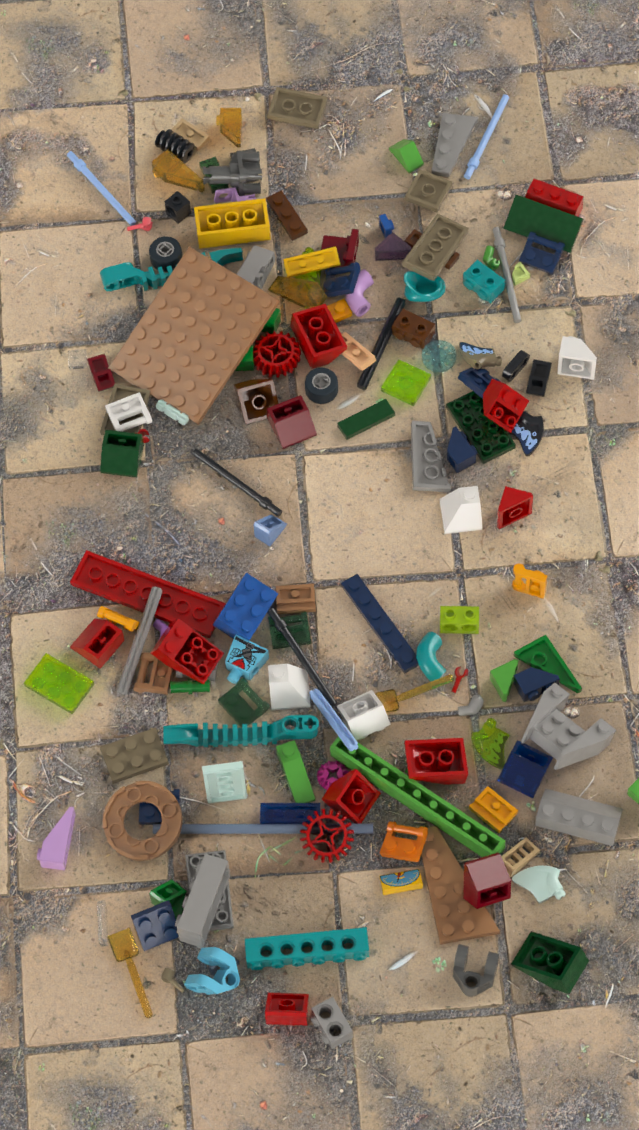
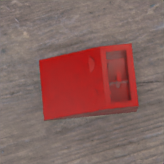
M178 618L169 624L151 651V654L165 665L204 684L224 652Z

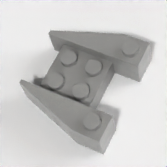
M554 683L543 692L521 743L531 739L557 760L554 769L557 770L600 754L609 746L616 729L600 718L587 731H584L561 713L570 694Z

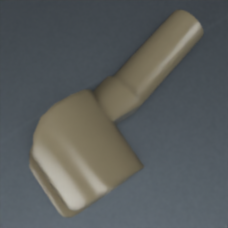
M165 968L161 976L162 980L166 983H171L183 993L186 989L173 979L175 972Z

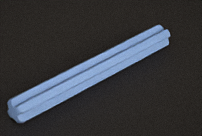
M319 689L311 690L309 692L310 698L348 750H357L358 742Z

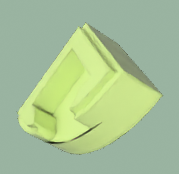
M521 261L515 265L512 272L514 286L530 278V273Z

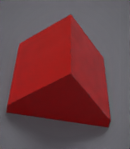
M505 486L498 508L497 528H504L532 514L533 494Z
M268 992L265 1008L266 1024L307 1026L309 994Z

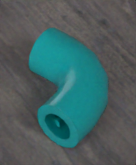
M428 632L417 647L416 658L420 670L433 684L446 672V669L436 658V652L442 646V639L438 634Z

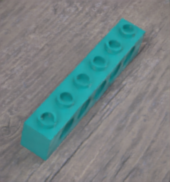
M367 927L245 939L247 969L251 968L252 970H262L264 967L271 966L272 968H282L284 965L298 967L303 966L304 963L320 965L325 963V961L341 963L345 959L361 961L370 957ZM346 943H351L353 947L351 949H345L343 945ZM325 945H331L333 947V949L330 951H325L322 948ZM305 947H311L313 949L310 953H304L302 951V949ZM284 949H290L292 950V953L289 955L282 954V951ZM264 951L272 952L268 957L261 955Z

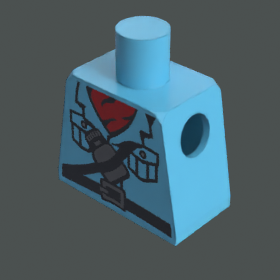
M235 635L225 661L226 669L230 671L227 680L233 684H237L241 677L251 680L268 661V649Z

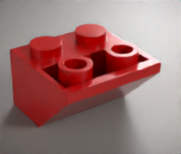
M492 379L483 393L484 416L511 433L529 400L505 383Z
M94 618L72 643L70 648L101 669L125 641L123 631L108 620Z

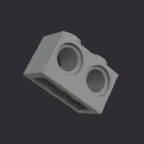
M333 997L311 1008L312 1016H310V1019L315 1028H320L322 1032L320 1037L325 1045L329 1044L330 1048L333 1049L353 1038V1031ZM329 1012L331 1016L324 1019L320 1017V1014ZM337 1029L341 1033L338 1036H332L330 1032Z

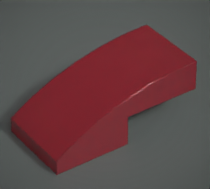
M105 353L88 358L87 362L98 392L113 388L115 381L111 369H108L109 365Z

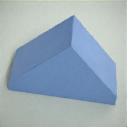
M272 514L259 519L253 524L255 538L271 546L285 529L287 523Z

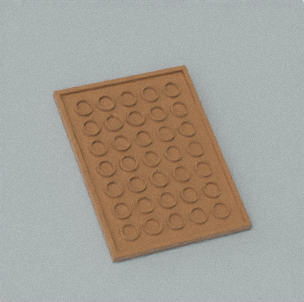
M189 247L108 369H111L113 373L134 386L150 390L152 397L157 400H164L167 402V405L174 406L181 411V414H187L191 421L199 425L280 301Z

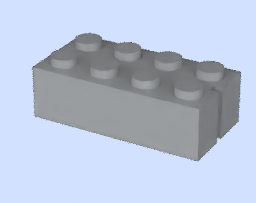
M205 854L203 860L200 859L197 864V876L191 880L189 887L191 892L189 897L186 896L182 905V908H184L183 913L178 915L175 923L180 941L200 948L204 947L230 878L228 861Z

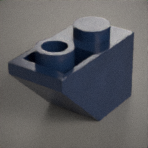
M455 426L452 429L447 449V461L455 472L459 473L476 463L477 451L473 445H469L464 432L459 431Z
M531 667L515 674L513 684L523 702L528 700L534 701L552 684L556 683L559 685L560 678L558 675Z

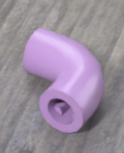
M365 269L359 273L354 293L345 295L347 304L357 317L367 313L371 306L364 298L363 293L374 284V281Z

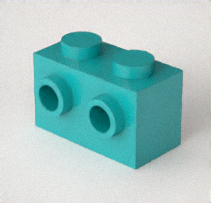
M476 260L463 273L464 286L469 290H473L482 300H486L490 304L505 290V279L479 260Z

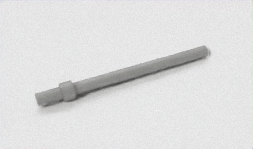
M495 227L493 228L495 249L498 250L514 323H520V312L505 253V240L501 236L500 228Z

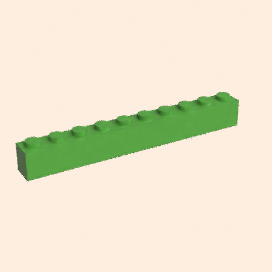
M338 736L330 746L331 757L351 770L357 769L370 783L437 826L479 856L485 857L494 853L501 855L505 850L506 841L414 779H409L408 775L361 744H357V750L349 751Z

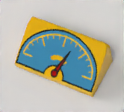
M419 869L379 876L383 895L423 888Z

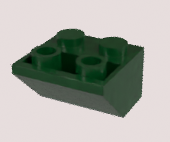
M105 430L101 451L100 473L137 478L144 448L143 435Z

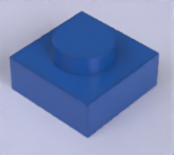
M386 214L379 215V227L385 240L392 238V230H394L392 220H388Z

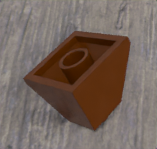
M253 379L234 384L245 424L268 419L267 408L279 404L273 379Z

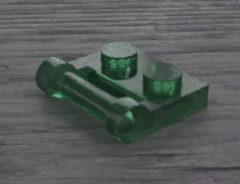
M307 612L280 617L287 624L302 622L300 625L288 626L287 628L299 646L311 644ZM268 617L272 648L290 647L282 633L278 632L275 628L272 618Z
M245 678L241 679L232 689L218 699V703L241 727L242 724L249 726L270 708V705L250 688ZM242 690L258 706L257 709L253 710L239 695Z

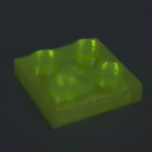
M398 359L383 383L381 391L414 406L430 381L431 374Z

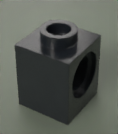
M176 191L164 201L166 214L178 224L191 214L190 201L179 191Z

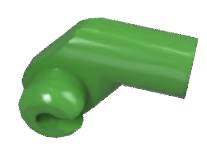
M486 246L483 262L491 270H496L500 265V261H496V258H493L495 248L493 246Z

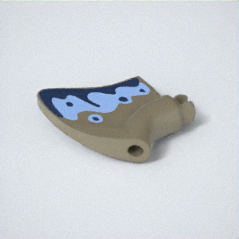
M465 342L459 343L461 356L475 369L501 366L502 358L500 356L496 357L493 348H481Z

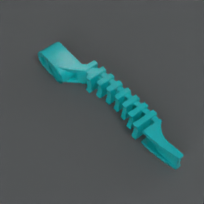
M241 248L209 252L211 259L221 266L243 260ZM125 262L102 269L100 277L106 291H114L137 284L143 285L144 291L149 290L148 286L152 287L153 290L158 289V286L163 287L173 270L171 266H167L168 273H164L162 267H158L159 274L155 275L153 267H148V271L144 272L133 267L132 263Z
M289 715L272 724L262 721V727H257V723H252V727L242 724V728H237V724H232V728H228V724H223V729H218V724H213V729H208V722L203 723V729L198 730V723L163 726V743L189 744L195 747H208L210 745H213V747H218V745L228 747V745L238 746V744H243V746H248V744L257 745L258 743L267 745L271 741L272 744H277L279 740L313 739L318 735L319 721L313 715ZM292 725V726H294L295 728L292 729V730H289V729L286 728V726Z

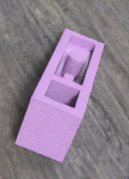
M74 807L68 808L43 841L42 848L38 849L37 860L40 861L42 868L66 869L76 816Z

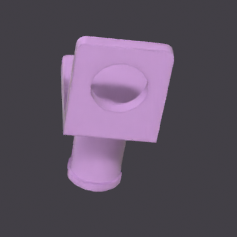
M236 187L216 190L214 196L215 203L256 199L255 194L239 196ZM224 193H227V194H228L226 197H223V198H220V197H219L221 194H224Z

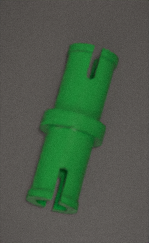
M188 679V681H170L171 694L210 692V681L206 680L204 684L192 681V679Z

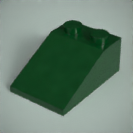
M531 931L511 965L552 989L570 994L589 960L581 947Z

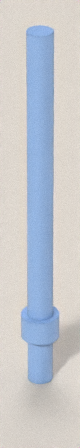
M506 94L502 96L473 157L470 158L467 164L468 168L464 174L465 179L469 180L474 170L479 166V159L509 100V96Z
M69 151L67 157L74 163V167L87 177L130 226L135 225L136 221L92 174L86 167V163L79 159L72 151Z

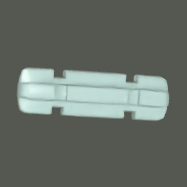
M160 399L157 402L156 409L161 412L164 411V414L175 421L179 420L180 424L186 425L189 421L187 414H181L180 410L170 404L167 405V402Z

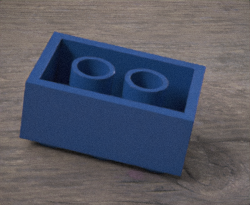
M245 573L212 625L233 639L235 635L250 640L279 593L248 573Z

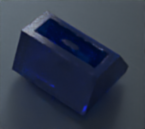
M517 740L497 781L534 798L548 772L553 757Z

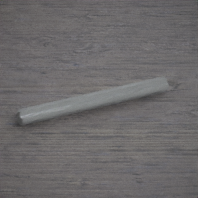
M152 587L117 687L118 694L127 695L162 595L161 588Z

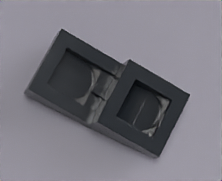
M533 359L526 394L545 396L552 367L551 362Z

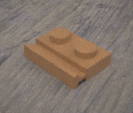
M314 584L276 586V592L279 593L276 597L278 614L316 612Z

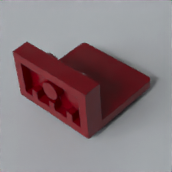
M352 229L351 235H347V238L323 236L321 250L332 247L337 248L340 265L334 268L348 266L356 261L359 246V229Z

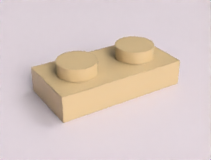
M183 118L171 129L172 134L176 132L178 137L183 136V141L187 139L189 144L194 143V149L197 151L210 140L207 134Z

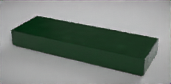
M384 399L338 422L337 426L345 439L348 440L394 417L395 411L387 399Z

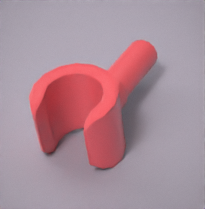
M144 217L142 223L128 226L127 230L143 229L150 231L153 222H151L150 217Z

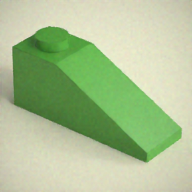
M295 740L276 746L277 757L296 806L299 807L316 801Z

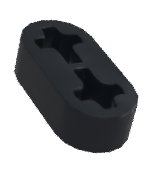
M520 350L505 367L502 377L512 381L527 364L530 355Z

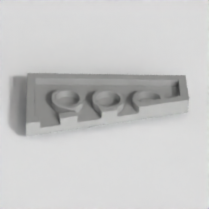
M449 113L442 114L432 174L444 177L450 176L460 153L465 147L467 139L472 133L473 127L478 122V117Z
M411 422L413 490L450 492L451 486L447 481V473L445 468H443L442 457L436 445L437 441L431 422Z

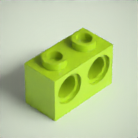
M440 606V633L479 634V606Z

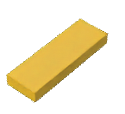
M336 247L283 259L287 278L340 265Z

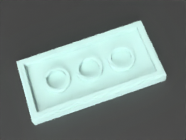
M243 761L202 766L209 804L247 798Z

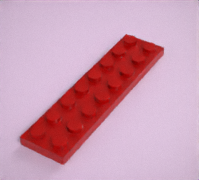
M86 550L70 580V584L74 587L142 613L144 612L152 587L161 588L162 595L154 617L168 623L179 618L198 634L207 638H211L216 628L212 624L226 604Z

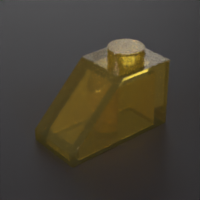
M220 108V115L216 116V124L220 126V133L236 147H241L242 109Z

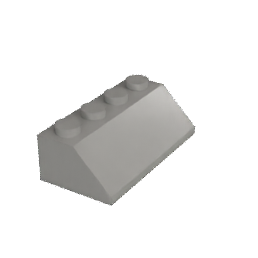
M545 789L537 812L535 826L613 846L623 809Z

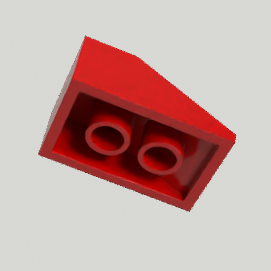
M463 738L404 741L409 779L443 785L465 784L468 776V767Z

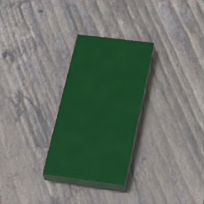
M515 195L503 229L527 238L530 232H534L542 238L556 243H564L563 251L571 253L584 219Z
M474 391L446 404L447 410L460 430L466 435L470 445L475 447L477 456L483 464L516 448V444L508 432L484 416L483 399Z

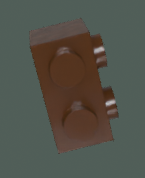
M402 309L392 325V335L397 339L405 340L412 346L424 350L435 334V323L405 309Z

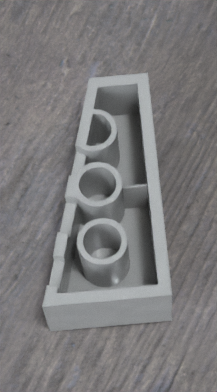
M254 245L252 250L248 252L246 260L236 275L262 289L275 263V253Z

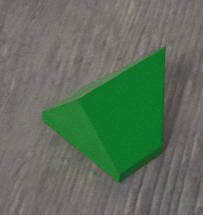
M171 879L150 891L151 903L154 906L169 900L175 918L177 919L179 914L182 915L184 910L182 905L187 891Z

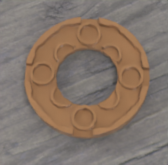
M136 781V783L126 787L123 786L109 799L103 813V829L108 843L120 855L135 861L152 860L165 854L177 841L183 823L181 807L175 796L164 786L152 781ZM137 803H152L161 812L162 823L156 835L146 840L133 839L125 830L124 819L126 813Z

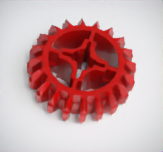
M274 330L273 334L266 332V337L260 335L259 340H255L253 364L258 372L262 371L263 375L269 373L270 378L273 375L279 378L280 374H283L286 377L287 372L292 373L293 368L297 369L298 363L301 360L299 343L296 342L294 337L290 338L289 333L283 335L281 330L279 334H276Z
M324 808L321 809L322 815L320 816L317 811H314L316 818L313 819L309 815L307 818L311 821L310 824L303 822L307 830H300V833L306 834V837H301L300 841H307V844L303 845L302 848L310 847L307 855L310 856L313 852L316 853L313 857L314 860H317L319 855L322 856V863L325 862V857H328L329 863H332V856H335L339 861L340 856L338 854L341 852L346 856L347 853L343 849L345 847L347 849L352 848L347 844V841L354 842V838L348 837V834H354V830L347 831V828L352 824L351 822L344 824V821L347 819L346 816L339 819L340 811L335 816L332 815L333 809L329 810V814H326ZM323 819L334 820L341 826L329 829L325 826ZM318 823L320 834L311 840V830ZM322 826H324L325 830H328V833L329 831H336L330 836L332 845L326 839L317 841L324 835ZM344 831L343 842L337 849L334 844V837ZM322 842L326 843L332 852H321L314 845Z

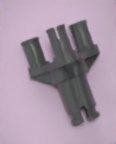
M236 151L227 166H209V168L203 166V174H212L210 177H203V185L206 183L230 184L232 188L236 187L239 196L261 194L260 183L244 184L246 180H262V175H255L262 174V168H243L244 163H260L259 151Z

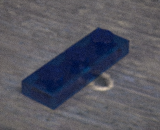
M260 803V824H303V822L310 824L311 821L307 817L310 815L315 819L314 811H317L320 816L321 805L320 803Z

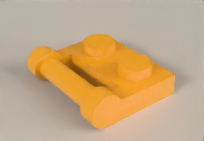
M515 564L513 567L515 578L512 581V588L516 591L544 599L548 575L538 570L525 569L523 564Z
M101 606L97 612V617L102 619L105 617L106 620L115 625L119 623L123 625L124 629L134 632V629L137 630L140 622L104 606Z

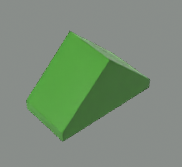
M403 139L389 147L390 152L409 174L424 165L414 141Z
M516 659L490 670V680L503 702H507L514 675L518 669V660Z

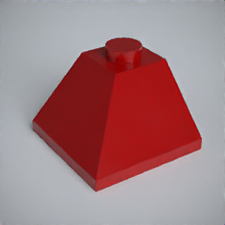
M353 769L334 781L322 797V800L336 813L340 811V815L346 816L347 819L356 824H361L381 793L357 769Z

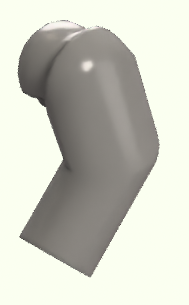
M479 694L473 695L468 706L458 707L459 716L477 714L483 706V698Z

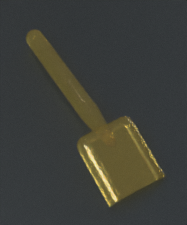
M449 674L403 692L398 696L393 689L377 692L375 695L383 704L386 713L399 710V701L410 699L453 682L454 676Z
M127 928L109 935L107 938L116 961L122 962L126 960L127 968L146 1018H151L153 1013L137 968L132 960V957L139 954V950L131 929Z

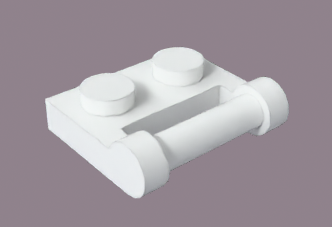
M140 392L105 405L115 431L124 432L144 423H152V418ZM140 413L143 414L142 417H139L137 419H134L121 425L119 424V421H122L124 419H127Z

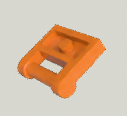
M389 821L387 833L380 850L381 856L419 862L428 835V828L424 826L417 828L398 825L396 822ZM397 832L418 837L417 840L395 837V834Z

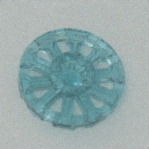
M443 340L428 343L422 351V361L425 367L432 372H446L456 362L457 354L455 348Z

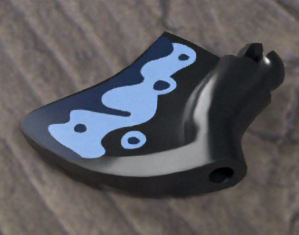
M523 411L511 433L519 440L527 457L539 446L544 434V423L542 416H532L528 412Z

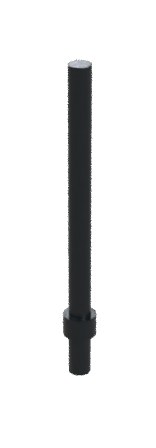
M198 449L193 451L192 455L257 501L260 507L265 510L268 509L277 517L282 514V510L272 504V500L266 496H261Z
M274 608L270 609L268 614L274 621L277 631L282 633L331 707L335 706L337 702L288 630L285 620L280 618Z

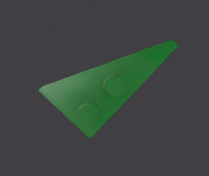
M546 635L514 651L515 658L533 668L558 675L560 678L559 683L577 694L582 691V687Z

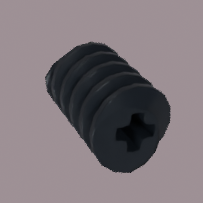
M168 129L166 132L162 130L155 140L157 148L166 151L167 154L177 158L183 164L189 161L195 147L194 143L189 144V140L185 139L183 141V136L178 137L176 132L172 134L171 129Z

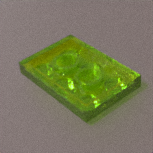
M45 653L25 680L24 686L73 714L94 686V681Z

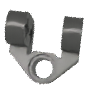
M459 944L455 956L453 978L466 996L473 997L493 987L499 954L488 953L484 976H481L479 973L465 972L469 946ZM474 982L476 986L469 987L466 983Z

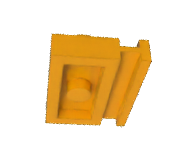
M489 786L469 805L470 811L498 833L518 814V810Z

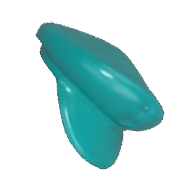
M407 271L404 274V282L406 284L404 295L409 301H434L445 293L446 284L438 276L432 281L413 271Z

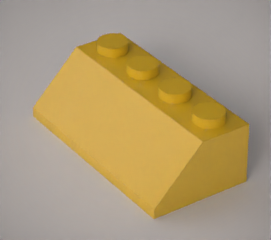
M266 198L194 207L199 249L271 240Z

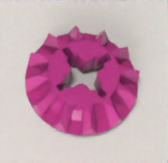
M328 761L325 764H321L317 771V780L321 787L328 790L330 785L337 780L334 777L329 778L330 771L332 773L336 771L338 779L347 774L348 770L344 764L338 761Z

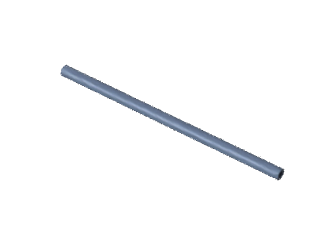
M153 824V834L159 831L161 824ZM182 824L180 834H302L300 830H307V827L303 824ZM318 824L313 826L310 834H320ZM325 824L329 829L341 826L340 824ZM352 824L347 828V831L354 830V834H373V824ZM322 826L324 834H333L336 832L329 831L328 833V830H325L324 826Z

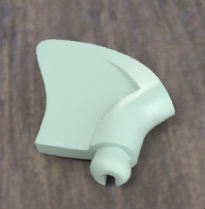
M534 866L524 869L512 877L513 882L530 891L539 904L552 896L560 900L561 897L566 895L558 879L560 870L555 867Z

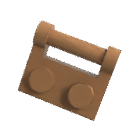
M141 653L139 659L141 661L140 669L133 690L139 693L150 692L168 695L173 668L162 663L151 653ZM154 662L149 684L144 683L148 663Z

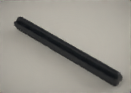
M400 297L396 299L371 352L375 355L376 361L363 370L357 383L359 389H367L392 335V325L406 305L405 299Z

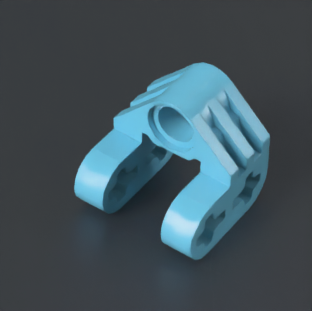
M201 948L197 959L209 966H219L220 969L217 970L213 979L203 974L188 975L184 986L196 993H206L207 995L219 994L234 989L240 982L236 960L220 948Z

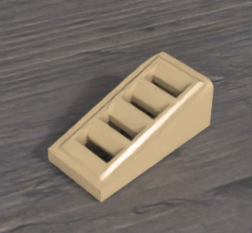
M527 837L501 856L510 879L540 853V850ZM523 846L530 852L529 854L522 848Z

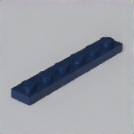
M355 574L342 582L341 587L404 674L419 666L415 652L359 575Z

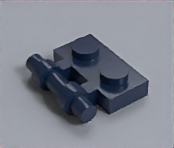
M472 367L460 372L458 376L460 381L482 399L483 393L494 378L489 375L490 373L486 369H474Z

